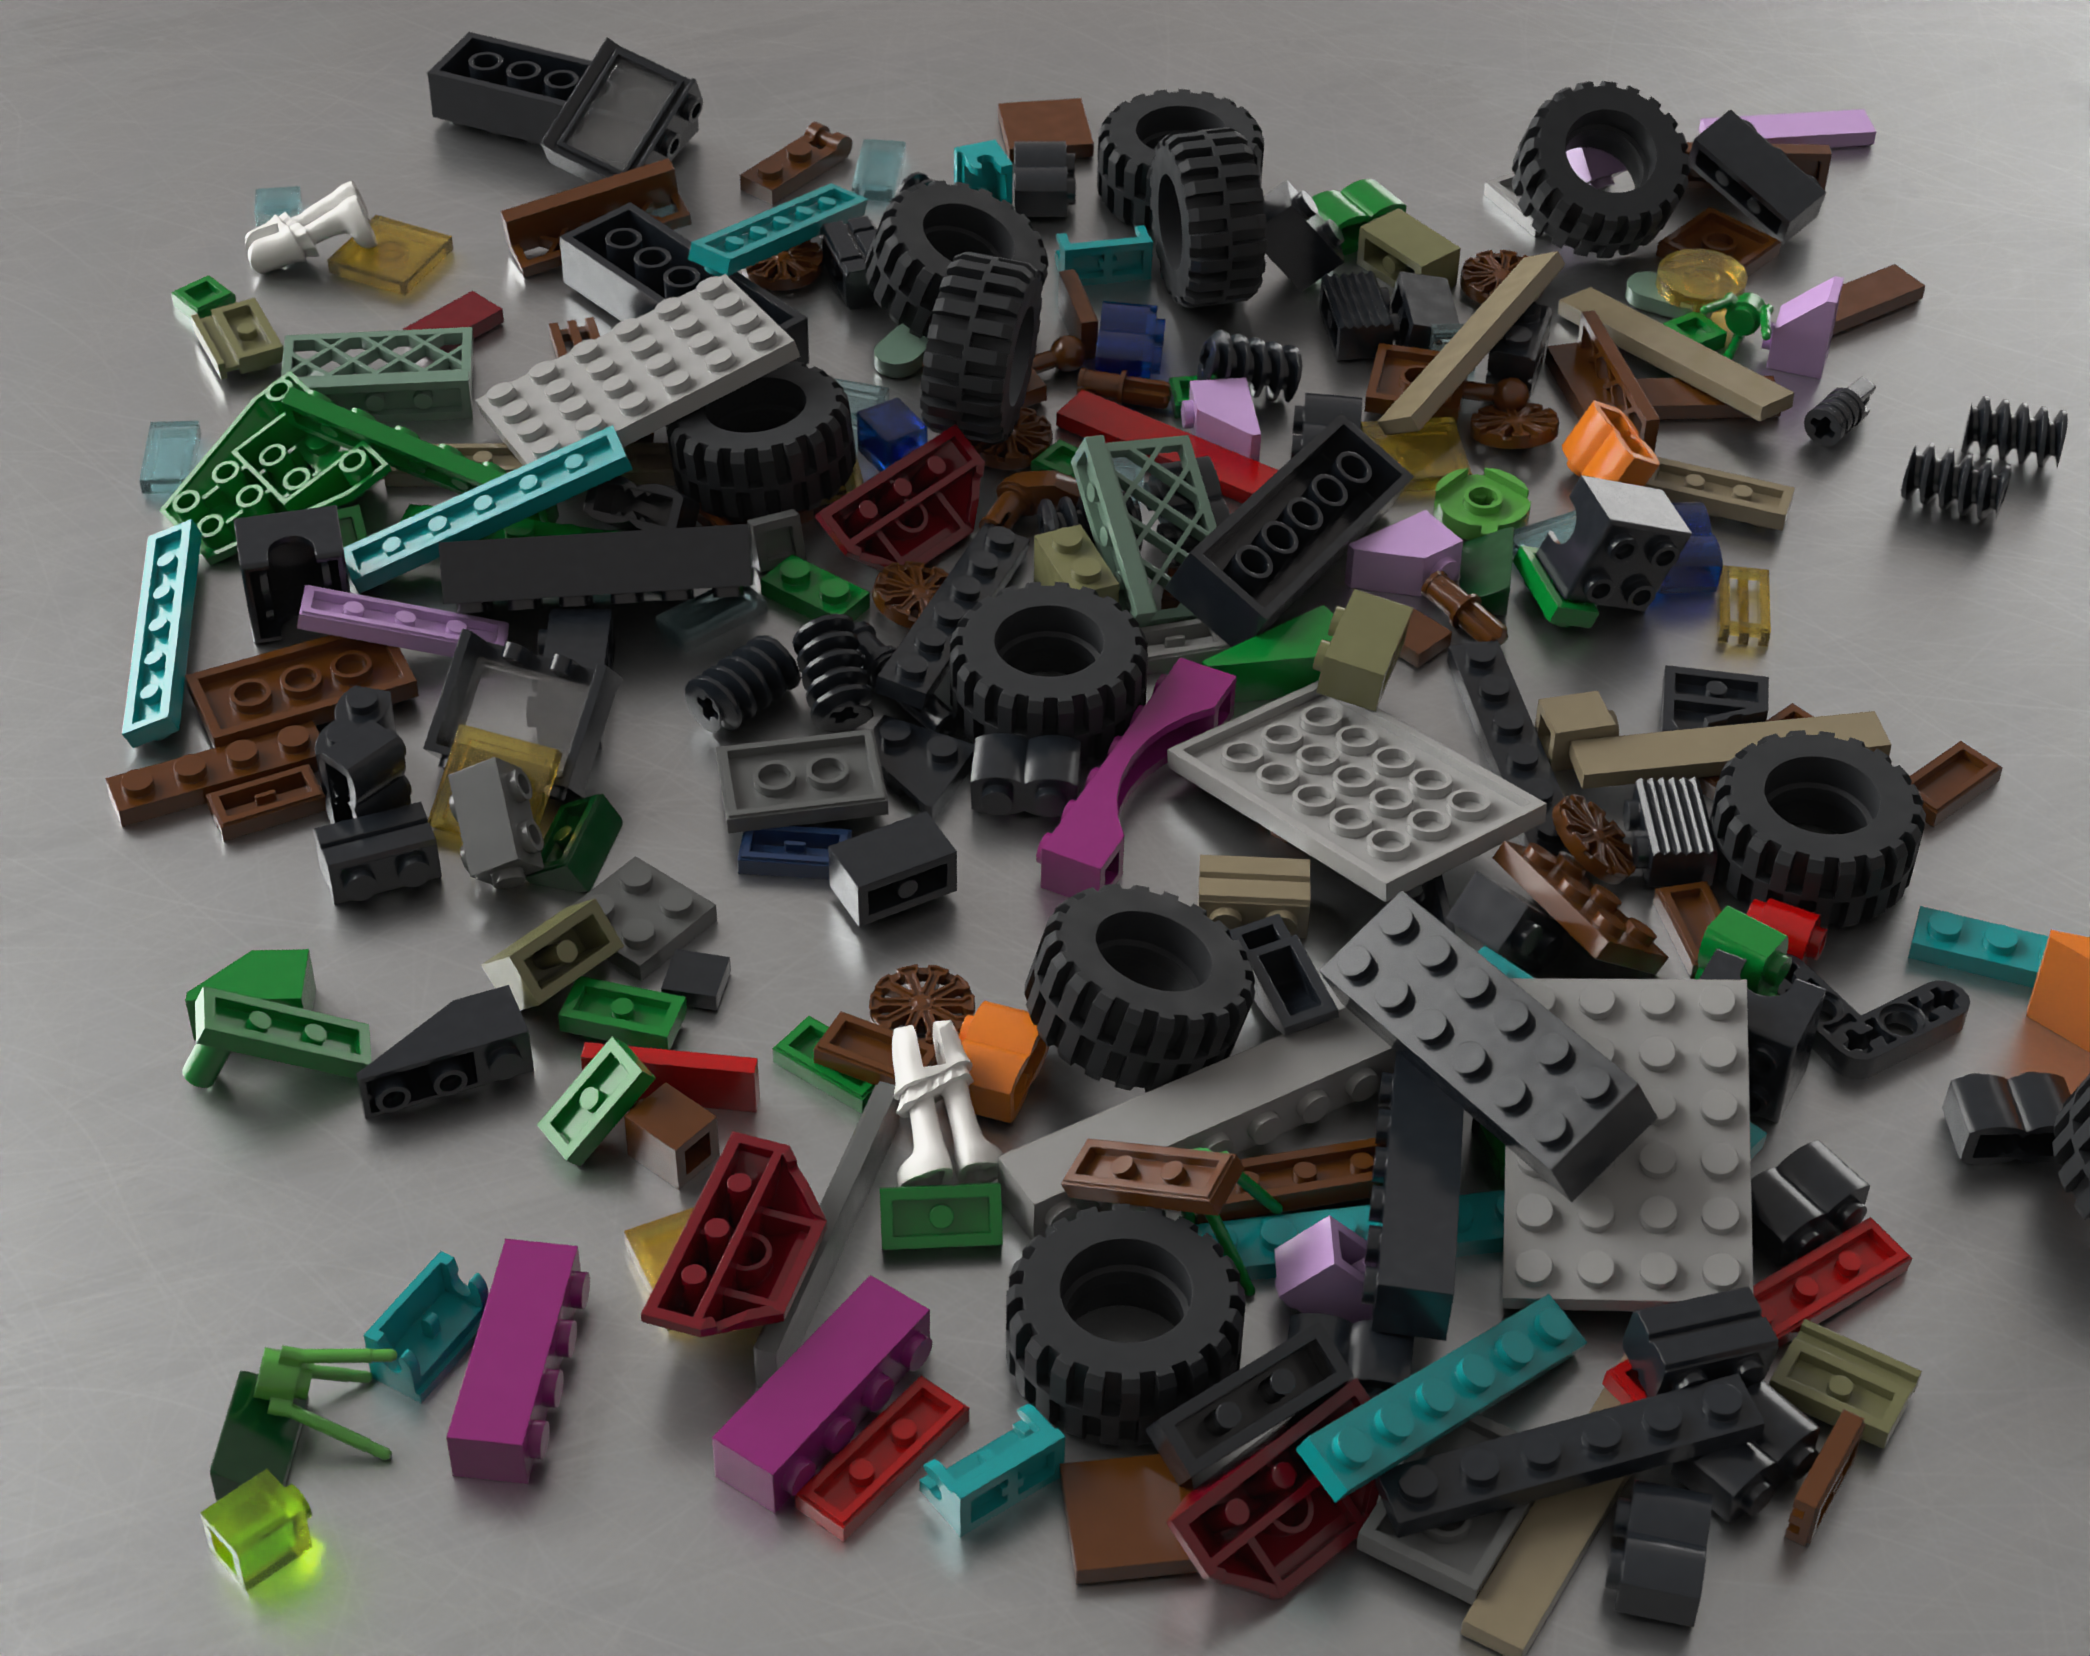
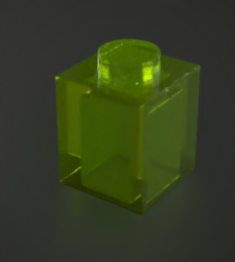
M265 1469L200 1512L210 1552L246 1592L313 1547L307 1520L312 1517V1511L307 1500L293 1484L284 1487L268 1469Z

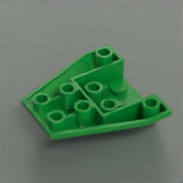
M291 371L271 383L247 404L159 510L172 526L190 519L193 520L202 532L200 555L210 565L238 554L234 519L336 505L337 509L346 508L386 478L392 471L389 464L364 440L349 450L289 425L281 403L290 386L306 393L310 390Z

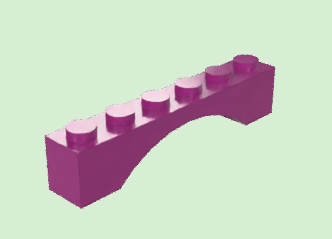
M1183 658L1177 660L1167 675H1160L1154 686L1151 698L1145 706L1139 705L1136 708L1130 727L1125 734L1114 738L1104 763L1100 768L1094 767L1090 771L1083 792L1077 800L1071 799L1067 803L1062 813L1061 821L1054 832H1047L1041 839L1036 854V861L1041 864V888L1070 898L1092 887L1099 891L1104 885L1117 884L1123 875L1125 836L1119 817L1130 795L1148 776L1168 763L1167 749L1231 720L1234 715L1235 675Z

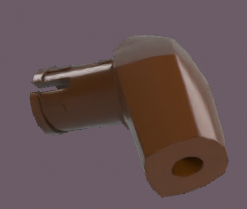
M1056 470L1026 471L1006 477L997 485V501L986 516L980 520L979 529L982 528L984 523L1011 530L1020 517L1036 515L1040 501L1046 498L1052 501L1055 510H1057L1060 498L1068 496L1076 509L1079 496H1081L1076 478Z

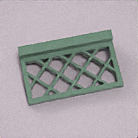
M472 327L285 335L281 377L291 371L310 390L324 394L335 405L350 411L352 408L362 409L371 414L380 423L472 419L473 330ZM462 344L449 353L439 349L444 345ZM397 347L412 348L402 355L392 351ZM350 349L365 350L354 358L345 353ZM302 351L318 352L307 360L296 354V352ZM426 356L435 361L425 368L415 364ZM379 358L388 363L378 370L368 366ZM331 361L341 365L329 373L321 369L322 366Z
M1104 435L1085 437L1073 456L1071 465L1096 549L1119 582V604L1122 606V611L1128 610L1139 623V628L1199 619L1184 607L1182 603L1177 608L1157 610L1152 593L1156 584L1165 588L1172 578L1164 573L1171 561L1174 559L1182 564L1189 554L1181 549L1188 535L1201 542L1217 528L1189 435L1111 443L1105 442ZM1178 452L1183 468L1179 477L1154 461L1158 454ZM1126 457L1142 469L1135 480L1131 481L1115 470L1112 458ZM1146 472L1171 487L1163 501L1138 485ZM1175 491L1194 503L1196 515L1192 520L1167 504ZM1130 496L1155 511L1147 525L1128 513L1126 501ZM1159 515L1185 531L1176 545L1151 529ZM1143 539L1168 555L1160 569L1141 557L1139 545Z

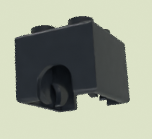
M1581 475L1569 495L1576 510V525L1572 536L1567 542L1561 544L1554 532L1549 531L1536 555L1563 599L1645 612L1655 599L1657 591L1671 568L1678 561L1692 533L1663 490Z
M336 505L234 519L239 564L254 644L282 640L281 629L284 623L295 616H299L305 585L350 593Z
M1716 949L1699 979L1741 980L1740 974L1747 964V959ZM1798 978L1795 979L1793 985L1786 993L1778 996L1759 995L1747 988L1750 1116H1760L1779 1123L1807 1070L1826 989Z

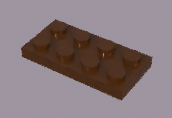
M334 635L324 636L185 675L188 692L214 748L313 721L315 726L334 721L335 708L339 699L353 686L390 691L392 705L419 696L417 680L399 647Z

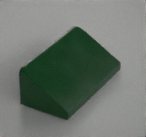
M1514 527L1504 528L1463 543L1459 586L1468 594H1477L1482 600L1481 605L1492 615L1507 616L1511 586Z
M603 793L560 806L543 839V849L540 850L544 869L525 876L530 884L582 893L591 890L623 825L621 816Z
M240 1371L210 1467V1478L215 1498L221 1501L280 1505L303 1424L288 1417L267 1414L270 1400L254 1398L258 1374ZM307 1397V1400L294 1398L293 1404L307 1410L309 1397Z

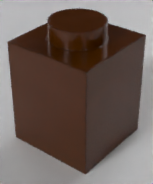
M666 1082L647 1098L638 1100L629 1112L624 1115L628 1156L678 1190L720 1156L717 1116Z

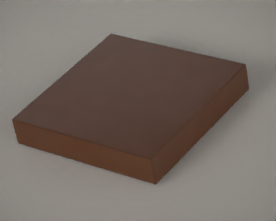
M1081 98L998 103V119L1007 155L1011 162H1014V141H1066V153H1075V158L1094 156V142Z
M1709 207L1659 241L1656 256L1729 291L1777 257L1780 253L1781 241Z
M1160 1454L1060 1463L1059 1479L1076 1584L1198 1572L1166 1523L1185 1496L1194 1490L1192 1478L1178 1485Z

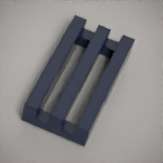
M788 826L745 831L742 835L737 859L738 874L829 880L828 846L852 838V830Z

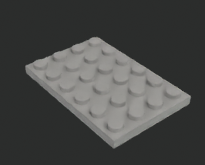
M724 274L720 277H710L701 281L696 289L678 298L672 297L661 301L654 310L638 318L621 321L613 328V331L595 340L582 341L576 344L571 352L553 361H543L536 364L530 369L529 373L512 382H502L494 385L487 391L486 395L475 401L485 420L524 466L612 425L623 447L801 356L795 341Z
M1319 681L1167 749L1168 768L1384 902L1393 899L1401 890L1405 893L1495 848L1504 841L1517 837L1546 822L1547 803L1379 708L1374 712L1316 693Z
M1510 978L1635 1080L1641 1087L1658 1118L1572 1203L1507 1146L1505 1147L1503 1308L1524 1309L1550 1294L1562 1310L1636 1311L1743 1287H1750L1753 1292L1747 980Z

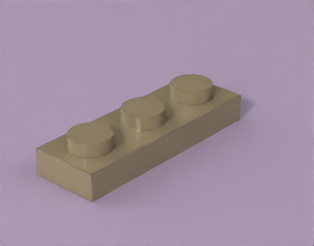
M1657 457L1660 466L1645 484V487L1663 490L1673 506L1702 512L1711 517H1724L1750 523L1760 528H1772L1783 531L1792 505L1795 487Z

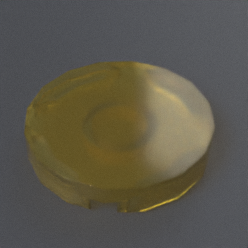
M1701 248L1683 249L1670 253L1660 261L1655 284L1659 294L1670 304L1680 307V303L1683 302L1692 305L1691 311L1701 313L1700 309L1702 306L1724 298L1728 292L1736 296L1745 293L1748 275L1745 268L1739 262L1723 253ZM1722 309V310L1717 311V312H1714V313H1719V312L1725 311L1726 309Z

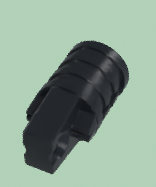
M1860 377L1847 388H1835L1825 399L1806 414L1804 428L1809 438L1824 447L1836 445L1869 414L1870 410L1865 406L1870 400V395L1874 393L1876 386L1864 377Z

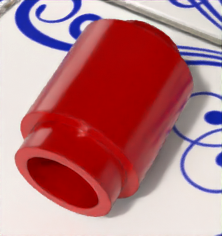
M1769 898L1767 902L1758 899L1752 901L1746 915L1787 935L1789 939L1787 954L1796 956L1805 964L1809 958L1816 961L1819 959L1828 935V929L1820 927L1821 915Z

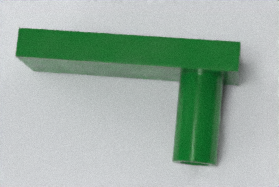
M203 986L195 1001L196 1044L182 1069L184 1078L196 1087H211L217 1080L231 1052L357 1079L356 1074L372 1062L369 1024Z

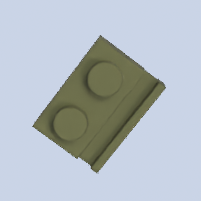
M255 297L212 309V316L200 319L198 314L191 315L194 332L221 380L228 378L227 372L239 369L241 374L254 370H263L271 365L282 362L283 345Z
M1805 1319L1797 1337L1792 1340L1772 1375L1769 1385L1800 1411L1832 1426L1836 1424L1843 1409L1865 1418L1863 1423L1866 1425L1862 1439L1884 1449L1903 1415L1912 1393L1915 1392L1922 1371Z

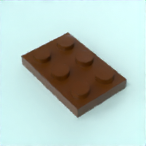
M1504 841L1492 857L1596 960L1655 975L1669 957L1654 943L1657 938L1656 934L1641 921L1632 917L1628 918L1618 909L1622 904L1621 900L1605 887L1598 884L1593 885L1584 876L1587 870L1572 855L1563 851L1558 856L1553 855L1543 847L1532 842L1526 847Z

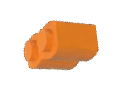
M1595 400L1562 444V450L1568 459V468L1579 477L1584 475L1645 486L1660 466L1657 456L1639 437V433L1632 421L1619 408Z
M984 1001L974 1016L967 1015L965 1017L959 1037L964 1051L972 1063V1069L969 1073L974 1082L968 1087L976 1115L1012 1123L1025 1101L1030 1084L1039 1074L1049 1047L1040 1037L1037 1030L1038 1025H1033L1028 1011Z

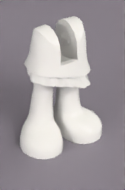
M354 181L342 184L330 195L297 216L290 218L286 212L279 217L275 214L271 220L248 232L245 237L250 264L253 270L260 274L268 273L293 263L306 262L305 257L320 256L316 244L336 235L349 234L360 247L366 249L378 246V242L370 224L372 221Z
M944 1020L933 1023V1042L938 1065L923 1067L914 1026L908 1025L895 1028L892 1038V1060L895 1072L894 1099L900 1100L896 1114L901 1118L910 1117L914 1142L912 1155L899 1167L897 1173L898 1187L946 1185L950 1182L953 1168L943 1141L935 1105L942 1099H944L952 1130L957 1181L960 1184H978L998 1179V1156L1003 1155V1152L984 1137L978 1124L968 1087L974 1082L969 1073L972 1069V1063L964 1051L961 1039L952 1021Z

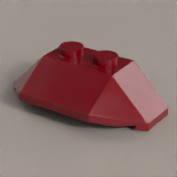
M954 424L819 511L815 518L841 552L848 558L881 572L884 567L896 562L900 565H904L905 561L925 563V566L974 531L980 496V479L983 476L985 462L958 426Z
M732 1131L641 1312V1322L702 1338L785 1321L827 1230V1219L808 1181L799 1169L797 1159L790 1145Z
M1357 1378L1349 1380L1274 1427L1185 1496L1166 1523L1203 1579L1275 1601L1280 1600L1358 1537L1359 1531L1377 1505L1379 1493L1376 1488V1478L1335 1503L1296 1451V1448L1307 1437L1371 1400Z

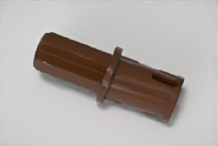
M1082 367L1077 381V386L1081 387V389H1077V394L1081 390H1085L1109 401L1117 402L1121 406H1124L1126 403L1165 409L1169 405L1172 392L1171 385L1167 381L1130 376L1127 370H1123L1121 374L1089 370Z
M1442 570L1441 572H1434L1424 582L1421 588L1422 596L1430 600L1449 617V623L1453 628L1464 629L1478 642L1498 640L1501 646L1507 641L1509 637L1507 627L1481 605L1482 600L1477 594H1468Z

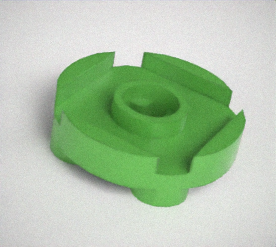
M1469 468L1458 469L1445 475L1436 485L1433 516L1460 538L1472 540L1508 527H1514V536H1516L1525 529L1529 522L1531 501L1528 500L1529 490L1519 478L1508 472L1495 468H1485L1484 475H1468Z

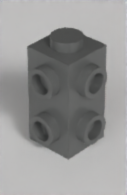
M493 757L448 775L452 791L449 797V805L454 818L459 823L463 842L460 848V856L470 877L489 883L496 889H508L523 884L526 881L525 876L544 869L540 851L544 846L543 836L540 828L533 820L529 799L532 798V787L522 768Z

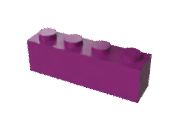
M505 1238L446 1436L452 1476L528 1484L535 1459L543 1460L545 1458L550 1432L549 1422L546 1421L549 1407L558 1408L563 1391V1371L560 1370L563 1357L571 1358L573 1356L577 1337V1324L573 1320L576 1309H585L589 1297L590 1275L589 1272L581 1271L578 1246Z
M870 1275L712 1437L715 1477L775 1514L791 1496L796 1497L795 1495L814 1477L816 1470L832 1453L838 1454L849 1444L854 1435L855 1428L871 1411L878 1412L886 1405L897 1383L909 1371L915 1372L922 1367L933 1345L930 1338V1309Z

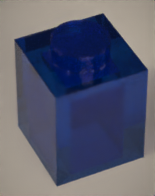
M896 397L857 412L858 451L879 472H882L927 443L928 427L907 405Z

